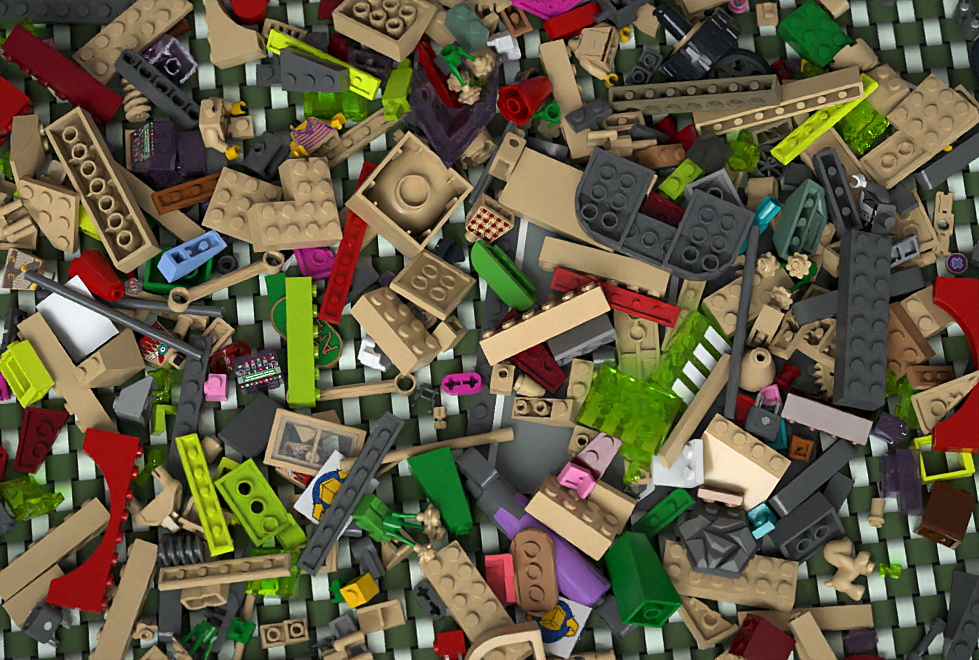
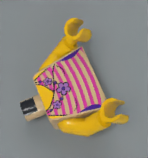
M342 113L336 114L332 120L317 119L315 117H309L303 123L298 119L294 120L290 125L292 130L290 133L292 139L290 143L292 158H305L307 160L308 158L324 157L341 143L337 129L340 130L342 124L347 123L348 120Z

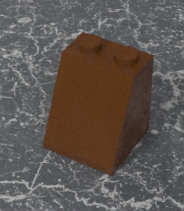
M939 480V482L935 481L931 485L912 532L954 550L963 542L977 498L972 497V494L966 490H956L948 482Z

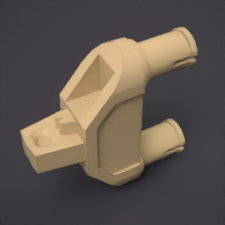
M160 465L151 474L163 487L162 492L145 508L133 494L132 500L127 501L126 508L133 515L132 519L136 525H162L164 528L168 527L173 534H176L183 529V523L178 521L182 505L183 486L179 480L173 479L163 465Z

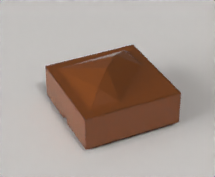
M791 436L786 457L809 462L814 441Z

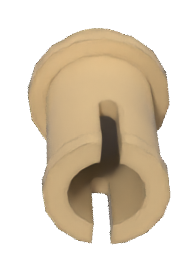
M872 498L870 516L867 517L868 525L882 527V524L885 522L883 514L886 501L881 498Z

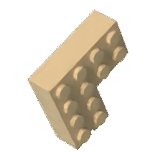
M314 157L307 160L305 158L287 159L278 167L285 201L255 203L246 211L254 253L333 246L343 239L327 157Z

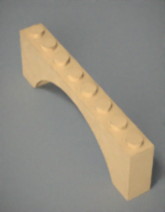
M203 0L206 7L205 21L209 30L207 39L211 46L209 55L213 64L223 70L267 57L265 38L255 30L238 25L229 15L223 0Z

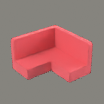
M512 554L485 556L487 585L502 606L515 605Z

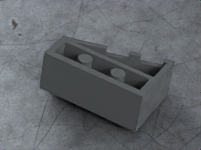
M294 46L280 48L282 91L340 93L350 89L349 68L327 59L324 60L316 57L312 53L303 52Z

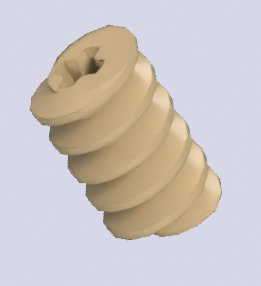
M123 77L120 80L119 87L121 89V96L124 99L126 119L133 122L148 119L150 115L147 112L151 110V106L146 104L150 100Z

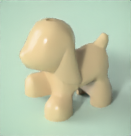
M848 537L831 540L825 545L823 555L838 570L830 580L824 582V585L833 587L839 592H845L850 598L858 602L862 597L865 587L861 584H852V582L859 574L869 577L875 562L868 560L871 553L867 551H860L854 558L852 556L853 543Z

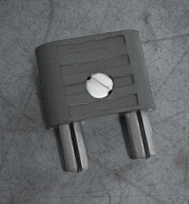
M757 394L754 406H750L743 430L756 439L773 444L782 421L780 415L784 404L777 402L774 412H768L761 409L764 395Z
M40 601L33 611H30L27 615L28 618L22 626V632L42 644L48 643L57 648L58 646L49 640L59 645L60 642L53 638L52 635L59 624L67 629L70 628L62 620L71 626L72 622L64 618L63 613L44 601Z

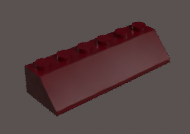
M17 23L0 48L1 57L9 63H16L20 66L19 70L27 76L31 74L37 78L38 84L46 89L48 87L55 91V96L63 101L67 100L72 103L74 109L80 106L89 112L98 126L103 125L105 127L124 101L118 94L19 23Z

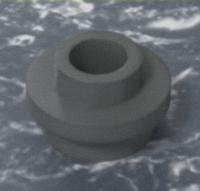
M224 255L217 261V270L222 275L238 269V262L231 255ZM230 263L232 266L229 269H225L224 265Z

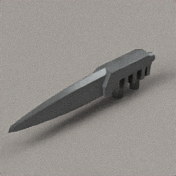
M250 539L241 558L259 556L262 545L256 548ZM251 580L230 583L228 598L225 604L216 606L215 610L207 607L202 609L200 615L210 618L209 624L218 630L215 635L217 640L214 642L207 660H210L212 653L220 654L233 618L237 616ZM209 641L206 644L201 643L199 647L204 649L201 660Z

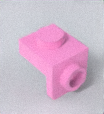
M571 462L567 463L556 478L559 484L576 490L579 497L583 499L593 490L596 484L590 470Z

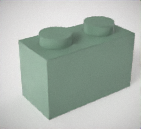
M465 1L447 11L444 25L466 52L471 54L486 45L490 31Z

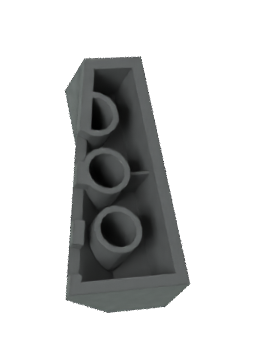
M954 570L941 660H970L979 638V575Z

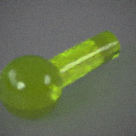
M155 449L148 454V463L135 480L137 485L143 486L155 467L165 462V454L161 450Z

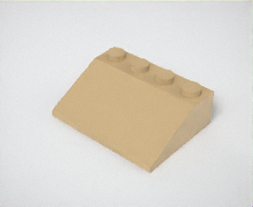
M344 0L332 12L335 31L401 63L416 47L435 14L437 6L425 0Z
M718 413L700 438V440H703L704 483L701 485L745 493L742 505H737V508L746 512L762 502H766L792 462Z

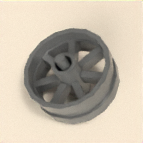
M765 145L757 149L750 156L747 168L752 178L771 177L772 172L777 177L775 179L779 182L786 175L789 163L784 165L771 155L770 150L775 146ZM757 154L760 155L762 161L756 159Z

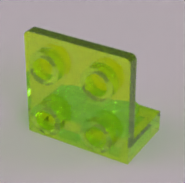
M32 475L0 483V492L19 523L50 514L65 500L61 492L43 494Z

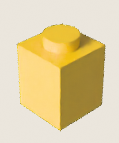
M367 572L353 578L340 589V592L349 608L352 609L368 602L379 592V589L370 573Z

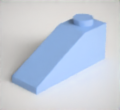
M211 230L164 252L157 267L167 281L171 283L192 272L226 248L227 244L216 230Z

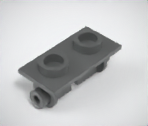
M10 307L7 313H5L4 329L8 330V332L3 333L2 352L7 351V346L17 340L22 342L17 335L20 330L16 325L27 319V312Z

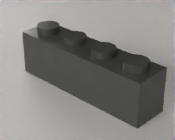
M836 148L816 153L812 157L811 162L819 185L825 188L824 198L838 239H841L851 229L861 231L863 226Z

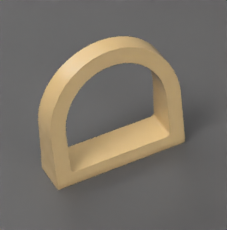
M536 620L487 632L472 644L465 656V660H480L485 653L497 646L531 641L534 660H546L541 633Z

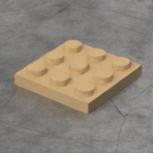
M931 73L886 118L888 122L933 157L978 114V109Z
M223 167L202 226L252 244L246 211L255 203L280 202L283 190L281 187Z
M423 248L394 278L389 288L445 321L475 286L477 280Z

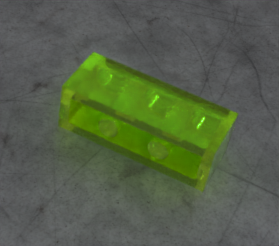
M352 90L340 93L303 92L305 120L309 117L332 120L338 113H342L347 120L353 122H360L368 118V98Z

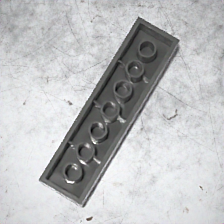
M853 229L841 237L832 404L871 411L885 405L892 237Z

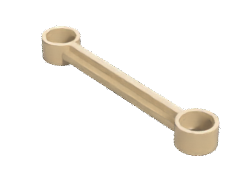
M267 251L264 253L262 260L190 289L176 287L169 294L168 306L174 312H184L188 309L190 302L264 272L271 275L277 274L282 269L284 256L279 251ZM273 258L279 262V265L271 266L266 262V259ZM179 295L184 297L187 302L178 304L173 301L172 297Z
M400 373L395 379L320 388V400H316V402L397 392L401 396H409L416 390V379L411 373L406 376ZM404 377L410 378L414 383L413 387L408 391H403L398 387L399 380ZM288 390L287 393H286V399H287L288 405H289V390ZM292 408V409L301 410V409H303V408Z

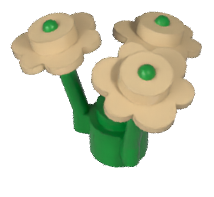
M203 620L201 625L197 624L181 641L172 635L171 638L174 640L172 646L174 651H177L174 655L175 658L178 660H192L191 656L201 643L206 644L209 641L202 660H207L212 646L217 640L215 635L218 630ZM196 634L197 641L188 652L183 645Z

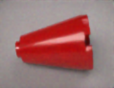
M540 75L505 85L498 91L499 99L497 100V106L500 113L507 121L512 120L516 122L515 125L527 123L551 94L553 89L551 81L547 77Z
M93 248L81 252L83 254L78 259L74 258L68 271L70 280L78 275L90 293L110 302H115L122 298L125 286L101 251Z

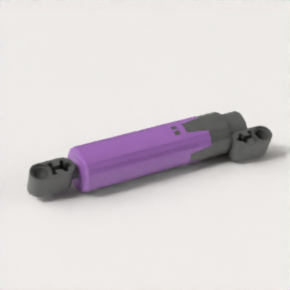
M469 447L454 461L456 467L468 478L464 488L477 500L476 506L511 542L520 531L529 527L539 528L550 536L555 547L558 589L569 600L590 608L595 605L596 607L593 609L596 617L620 640H624L638 626L622 624L615 597L610 594L606 597L604 596L610 589L611 582L571 542L526 512L525 508L529 499L506 476L501 478L497 470L474 447Z

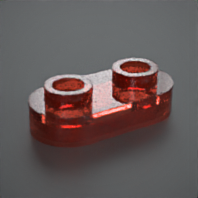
M235 341L212 354L209 361L210 367L217 374H225L248 361L251 357V348L244 341ZM238 348H242L240 354H236ZM222 358L223 363L217 364V360Z

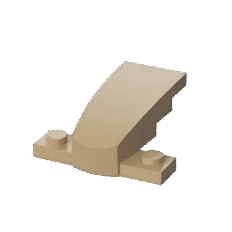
M811 284L800 301L831 291ZM790 308L782 320L780 331L768 346L769 353L788 360L797 348L815 361L834 370L837 319L827 318L804 326H798L792 308Z

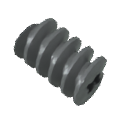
M196 535L194 542H192L190 536H187L185 543H183L181 537H178L177 543H174L172 537L169 538L168 544H165L163 538H161L157 546L159 567L162 566L163 561L166 566H170L172 560L175 565H179L181 559L184 564H188L190 559L195 564L199 558L202 563L205 562V546L199 535Z

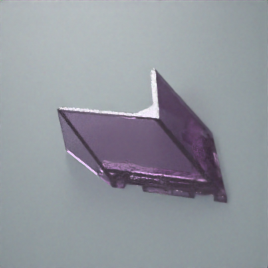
M415 50L410 110L447 171L495 117L500 56L495 58V70L480 86L482 90L479 94V100L471 105L465 103L461 109L445 106L419 64V50Z

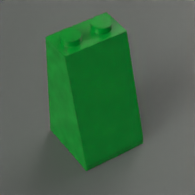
M450 446L407 458L410 474L434 509L439 510L440 519L451 536L457 535V537L468 535L469 531L473 530V521Z
M626 531L604 555L622 624L660 628L683 604L644 533Z

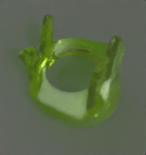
M163 367L148 371L147 374L153 376L158 386L162 387V391H152L154 396L160 398L153 399L151 404L159 402L168 403L174 384L175 371Z

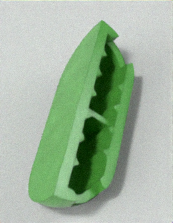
M484 240L475 242L471 250V261L478 274L510 308L514 307L517 311H525L532 307L537 301L534 293L536 287L497 245L492 247L485 244Z

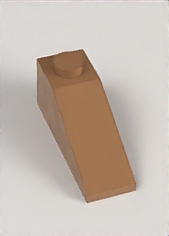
M512 4L497 13L500 21L513 38L532 31V27L523 9Z

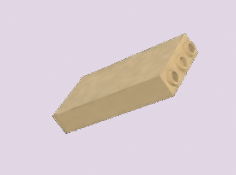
M525 147L511 175H507V184L504 190L501 189L496 200L513 211L515 216L583 246L614 254L618 253V251L603 246L588 237L576 219L574 208L575 194L584 172Z

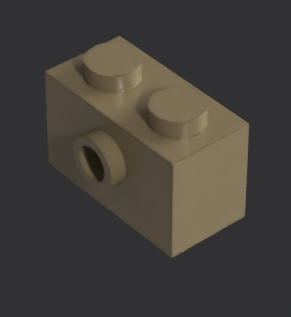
M791 117L744 128L746 139L756 150L762 146L785 139L794 131Z

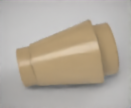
M519 374L512 387L517 394L531 398H542L546 391L545 388L527 374Z

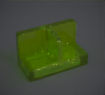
M740 130L737 140H733L730 143H720L719 148L731 171L755 172L760 153L748 130Z

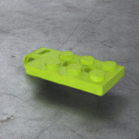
M252 458L213 483L256 548L273 536H276L288 553L307 541L305 533L296 523L290 512L288 513ZM241 483H247L250 486L251 490L248 495H242L239 492L238 487ZM254 501H258L263 505V510L259 514L251 510V504Z

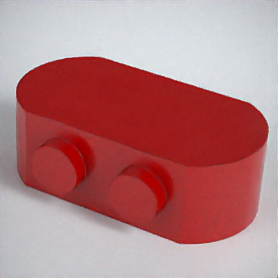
M230 0L236 20L240 24L254 26L266 18L268 14L267 3H270V0Z

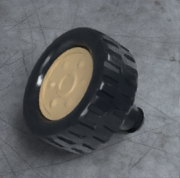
M662 1L654 9L652 15L657 17V21L677 42L673 46L674 49L661 63L660 70L671 82L700 80L735 44L742 33V28L721 7L715 8L700 22L697 21L691 25L672 5L667 4L668 1Z

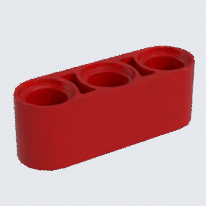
M598 2L589 3L550 18L544 22L543 26L551 42L560 39L566 41L581 35L584 28H591L597 25L593 16L601 13L602 10Z

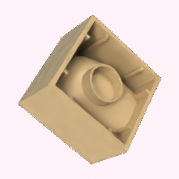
M408 131L386 154L347 200L345 205L410 260L423 250L474 187Z

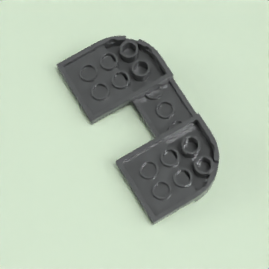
M595 147L576 189L574 203L576 219L588 237L603 246L688 281L701 282L712 280L730 269L738 257L756 213L695 188L678 229L638 212L653 180L655 171Z

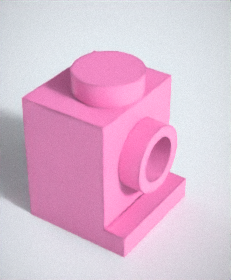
M209 374V378L204 382L206 401L228 402L229 380L226 374Z

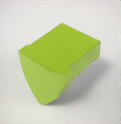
M161 404L153 406L151 412V435L160 436L164 432L165 415L177 414L178 407Z

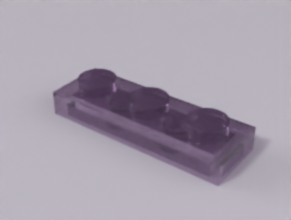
M897 449L899 516H922L920 449Z

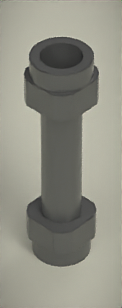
M936 617L930 624V630L915 651L912 650L905 660H923L922 655L937 634L940 635L944 631L947 624Z

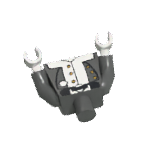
M863 174L853 175L852 177L856 178L858 183L850 182L849 185L852 188L865 187L862 189L857 207L863 226L861 231L879 235L881 233L888 234L890 229L896 224V220L893 218L896 205L890 199L887 188L871 180L867 182Z

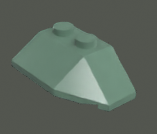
M806 179L787 198L772 237L778 255L788 261L789 256H794L795 252H799L801 255H808V259L814 257L828 219L824 198L825 188L811 179Z

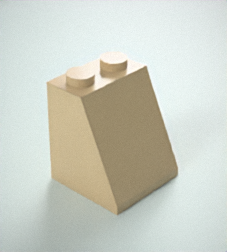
M127 328L75 367L73 371L80 389L120 386L146 366L133 331Z

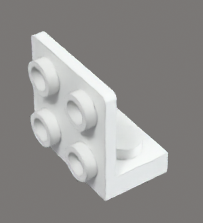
M693 439L687 442L670 469L663 467L659 459L658 452L666 442L659 441L654 453L651 454V482L653 485L693 488L704 483L703 440Z

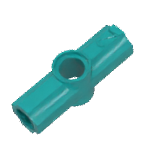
M770 194L764 198L755 211H752L756 213L752 222L753 226L760 227L759 236L767 229L768 223L783 207L780 201ZM749 231L739 254H742L747 248Z

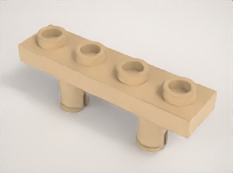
M128 286L125 292V298L168 301V299L161 295H153L140 288L132 289ZM136 310L132 317L144 323L148 314L152 313L176 321L177 324L172 335L179 340L184 339L189 326L203 331L209 327V316Z

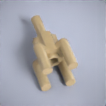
M615 129L587 132V147L605 146V151L620 157L632 156V150L657 146L656 139L632 141L630 135L618 136V132Z
M19 198L0 207V240L7 238L8 242L14 243L37 231L29 216L15 223L12 222L28 213Z
M362 630L335 640L333 643L334 648L322 652V660H372L373 657L370 651L352 657L350 648L365 643Z

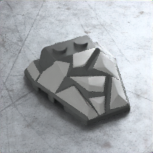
M699 503L691 512L685 511L675 518L674 534L676 537H680L681 548H686V557L694 572L740 579L747 569L750 559L753 560L755 558L756 551H760L763 543V536L756 539L752 534L754 524L748 520L747 512L737 507H723L714 503Z

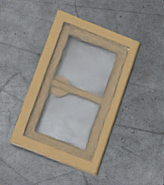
M277 408L263 463L315 477L335 450L346 458L358 456L363 448L367 431Z

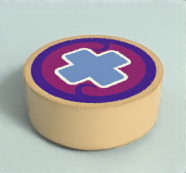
M960 253L951 254L945 262L946 270L955 276L963 274L968 266L966 257Z

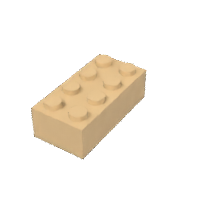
M758 266L755 267L747 328L756 322L765 304L768 306L773 305L769 293L773 291L774 286H784L785 289H790L795 285L783 267L774 270V276H769L768 278H764L763 274H760L757 269ZM743 275L703 299L701 304L702 310L724 341L735 335ZM797 289L792 293L790 297L792 300L796 298L799 290Z
M388 285L362 295L349 311L404 376L428 366L442 350L437 340L430 335L423 324L411 313L408 306L399 299L395 291L390 289Z
M547 473L532 494L525 511L598 561L612 544L620 523L617 522L614 516L600 510L594 502L580 498L576 490L559 484L556 476Z

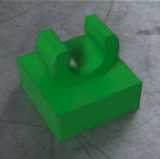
M352 578L337 579L331 582L332 586L328 590L329 592L334 591L335 599L331 600L332 603H347L340 589L351 581Z
M234 616L226 637L249 646L256 624Z

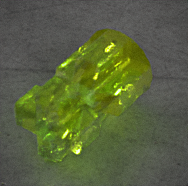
M883 563L879 565L878 573L880 577H886L887 573L893 578L901 577V565L891 564L890 568Z

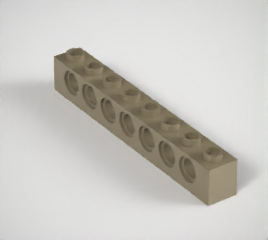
M771 74L609 87L608 105L612 109L613 114L641 111L643 116L778 106L781 100V85L777 75Z

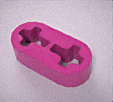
M476 372L450 374L442 380V389L450 396L476 394L484 387L483 379ZM474 378L478 383H475L473 388L470 384H465L471 383ZM451 381H454L456 384H460L455 385L453 387V390H451L448 387V385H451Z

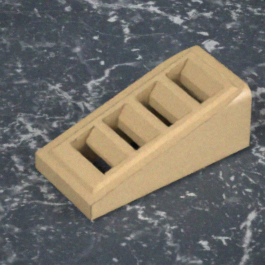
M268 18L265 20L261 33L265 38V43L268 41L270 29L274 28L285 34L291 33L290 36L294 38L296 35H299L298 40L304 43L306 34H308L305 30Z

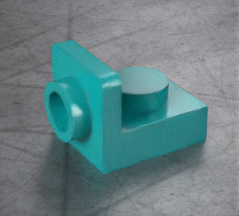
M765 502L747 512L748 518L754 524L752 534L756 539L775 528L777 518Z

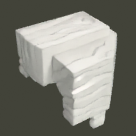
M508 30L491 34L488 37L486 45L502 58L501 64L521 58L516 37L513 38Z
M367 333L362 340L358 359L361 360L360 362L363 365L386 373L392 361Z

